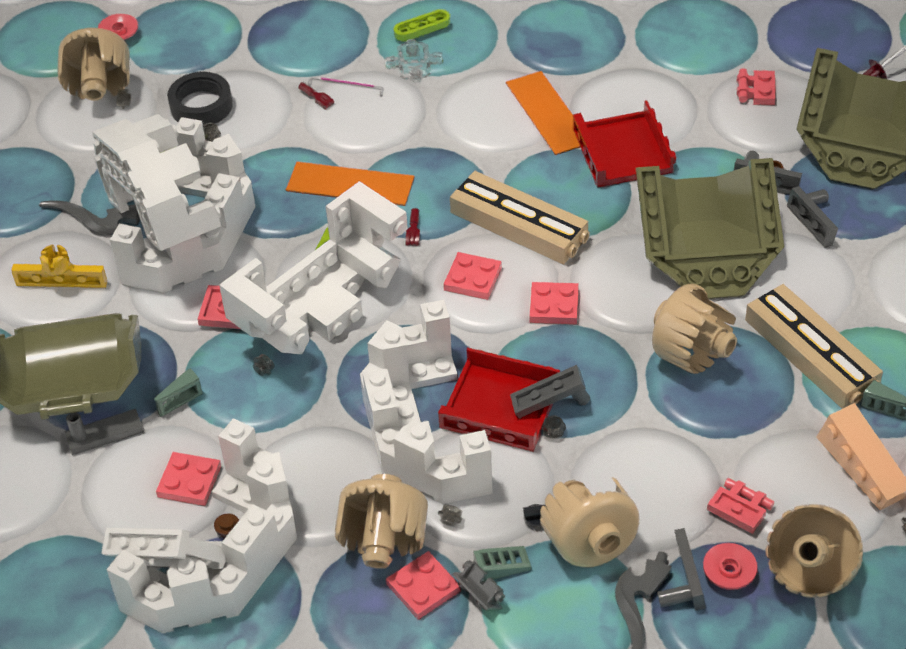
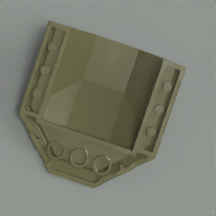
M817 48L796 130L829 180L875 190L906 171V81L897 82L858 74L837 60V51Z
M773 158L750 159L748 162L749 166L719 176L672 179L660 175L659 166L637 167L636 177L646 259L680 286L686 284L701 286L707 292L709 299L744 296L784 248Z

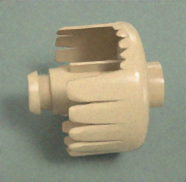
M83 28L71 32L59 45L58 81L65 91H69L73 96L76 95L77 89L78 97L81 99L100 100L105 95L106 89L110 91L113 97L116 96L118 92H123L129 84L130 51L127 43L116 33L101 28Z
M697 284L683 285L667 300L663 301L656 310L652 333L653 349L660 358L692 374L701 373L706 370L703 367L709 368L714 364V361L709 357L727 358L733 353L737 344V338L733 334V328L728 324L734 325L736 317L720 305L709 300L707 292ZM685 348L693 349L695 354L691 356L690 352Z
M376 474L371 479L352 482L343 488L339 497L335 538L342 547H345L347 540V548L351 551L355 550L358 540V552L362 554L361 557L366 566L377 569L387 568L392 562V558L389 555L394 553L395 545L398 546L401 556H405L408 550L410 554H413L416 550L422 549L425 539L428 501L422 492L408 484L402 483V480L394 475Z
M613 477L611 478L617 485L616 492L606 491L605 494L597 492L595 493L596 495H592L589 489L580 481L569 480L564 484L558 482L553 487L555 498L549 493L545 498L546 507H541L540 513L542 517L540 521L545 533L560 555L574 566L596 567L615 559L629 547L637 534L640 522L638 508L618 480Z
M819 504L794 507V509L783 513L782 518L774 522L772 525L773 531H770L768 534L767 542L770 544L766 546V557L771 559L768 561L769 568L773 574H777L776 580L780 584L786 585V589L792 593H801L804 597H824L846 587L855 578L860 569L863 558V544L860 533L850 518L833 507Z

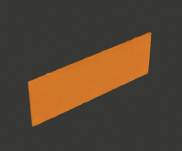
M542 71L505 82L555 155L580 147L573 131V114Z
M296 162L286 191L337 198L360 181L393 204L405 206L414 176Z

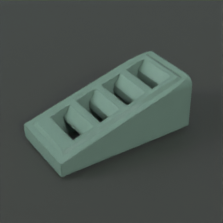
M190 368L157 395L154 400L159 416L162 417L202 395L199 377Z
M873 380L864 391L861 406L906 420V410L903 409V407L906 408V397Z
M524 546L473 551V560L487 573L482 582H485L488 578L497 579L532 570ZM520 555L522 563H517L515 556ZM510 558L511 564H507L505 559ZM500 560V563H501V564H500V565H496V562H495V561Z

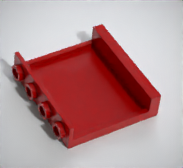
M647 100L644 101V111L585 122L582 113L573 114V131L597 188L637 180V167L659 166L660 175L673 173L676 154L674 150L671 151L669 139L663 134L662 124L657 122L655 110L650 107Z
M467 348V361L446 406L441 405L438 412L439 428L461 434L485 430L489 441L534 452L553 403L518 418L514 412L510 394L555 375L560 370L483 350Z

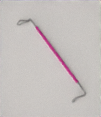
M311 77V79L308 80V85H310V84H309V81H311L312 78H317V79H321V80H328V81H335V82H341V83L362 85V86H368V87H378V88H382V90H380V93H379L380 96H381V91L384 90V88H383V87H380V86H374V85L362 84V83H355V82H349V81H342V80H335V79H328V78H322V77H321V78H319V77Z

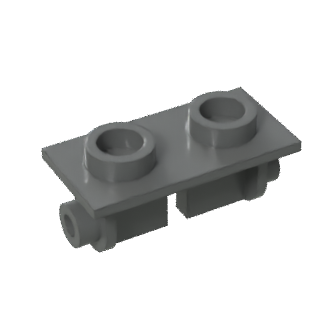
M466 561L463 564V572H453L452 575L459 581V586L472 594L479 607L484 610H501L503 608L499 603L505 599L504 590L492 578H488L483 583L482 581L487 576V573L475 561Z

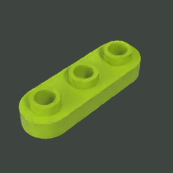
M438 9L397 23L394 26V37L399 41L406 42L444 29L450 25V13L446 10Z

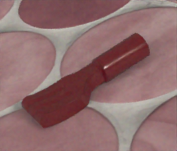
M301 82L298 86L301 91L314 98L315 102L325 110L335 103L329 95L324 92H316L304 82Z
M417 208L411 209L410 228L406 230L405 245L419 246L420 229L417 226L419 224L420 210Z

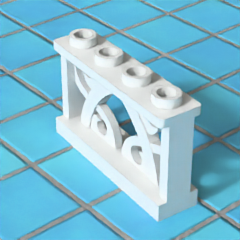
M106 528L101 553L102 555L117 557L122 550H125L145 560L146 566L171 567L177 559H185L186 555L205 562L207 569H223L225 560L221 541H200L190 538L189 531L178 529Z

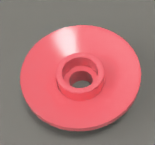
M114 14L103 19L99 23L98 28L112 31L125 40L137 32L138 22L131 15Z
M722 543L712 547L706 553L703 569L706 577L713 584L724 589L734 590L743 588L754 580L757 573V562L754 555L745 547L734 543Z

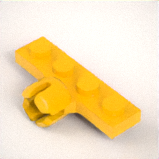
M53 244L46 246L41 251V256L39 257L41 264H13L11 269L16 286L106 288L108 282L103 265H74L70 262L67 250L61 245H57L58 252H56Z

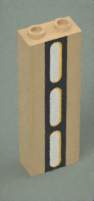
M474 171L450 196V211L452 214L563 265L569 258L575 256L577 249L587 242L590 235L587 220L477 171Z
M784 284L747 304L745 321L842 409L853 403L855 405L859 403L863 398L864 391L873 380L881 383L883 371Z

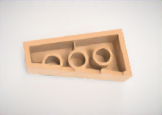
M855 403L829 415L816 438L856 482L870 501L879 510H882L906 497L905 475Z

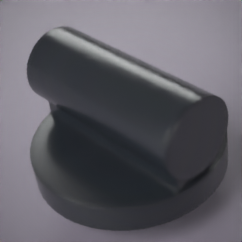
M533 504L523 507L525 523L535 528L542 527L540 511L541 507H546V505Z

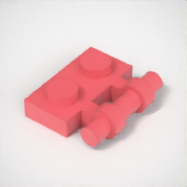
M741 68L737 75V83L739 84L737 96L739 101L746 102L747 99H753L754 105H775V71L754 70L753 76H749L747 69Z
M728 478L724 487L729 490L720 487L709 501L707 510L753 534L766 516V509L771 510L775 501L767 498V494L761 491L756 492L746 487V483L740 480L736 482Z

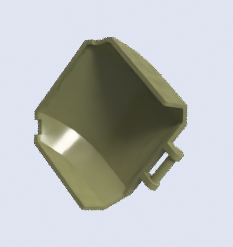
M113 313L19 327L14 329L15 335L5 338L4 334H0V404L17 415L40 412L41 420L50 419V416L81 411L92 413V404L118 400L139 372L141 336L138 315H129V319H122V314Z

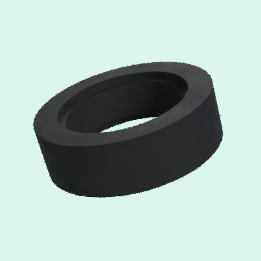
M202 71L186 74L174 81L167 93L171 115L177 122L183 117L200 120L203 127L211 126L225 119L233 106L228 81L221 75L213 72ZM209 91L219 95V98L214 103L204 107L194 108L181 104V101L186 96L195 92Z

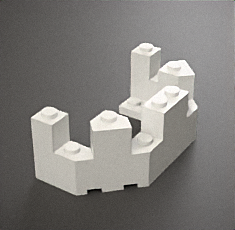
M159 114L133 124L129 120L124 119L92 132L94 140H98L93 142L94 152L96 155L99 154V156L95 157V163L109 202L120 213L129 210L127 202L134 200L146 237L160 251L221 227L219 218L222 215L217 205L206 199L189 206L186 196L181 194L178 189L179 186L200 178V164L196 156L193 157L186 143L178 144V130L168 119H164Z
M181 117L176 126L179 133L177 141L179 145L186 143L193 157L196 156L198 159L200 178L181 185L178 189L180 193L205 197L204 200L208 199L211 203L217 205L222 215L219 218L221 227L167 248L166 251H160L145 247L141 228L119 224L110 242L121 285L165 293L172 290V286L181 282L184 284L202 278V274L213 270L215 273L225 267L255 209L252 183L245 173L242 153L229 134L216 138L213 142L206 141L202 121Z
M360 181L326 205L330 240L266 287L262 262L256 258L219 284L225 317L251 337L263 338L282 353L303 354L309 342V328L330 342L363 316L361 300L354 294L360 289L364 279H367L377 287L387 288L401 259L383 248L382 244L386 238L392 241L397 236L402 235L408 227L406 211Z
M439 300L420 304L422 324L402 328L386 321L367 343L369 364L360 373L363 402L382 474L399 477L403 483L418 489L422 493L425 492L433 496L434 500L441 504L493 494L491 448L485 430L459 435L460 453L435 458L434 439L429 421H420L412 389L458 380L451 352L450 317L445 301Z
M234 418L218 436L226 475L212 490L213 498L245 514L222 542L225 555L223 569L207 570L205 562L186 555L185 559H177L167 571V574L151 566L147 569L145 560L125 550H122L106 569L119 610L162 634L172 632L174 628L184 625L193 627L210 623L211 619L226 616V618L238 616L297 539L280 453L272 454L259 448L255 429Z

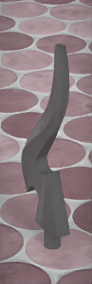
M43 201L39 205L43 208H53L68 212L78 218L92 231L102 234H113L121 223L138 225L140 221L135 204L128 205L129 210L120 213L116 208L107 209L108 215L104 218H99L87 209L67 201Z
M662 551L657 553L655 560L647 559L643 575H634L631 572V567H629L620 576L616 584L615 599L626 621L631 637L632 649H644L645 628L634 596L643 595L647 600L651 599L671 573L672 566L665 564L668 555Z

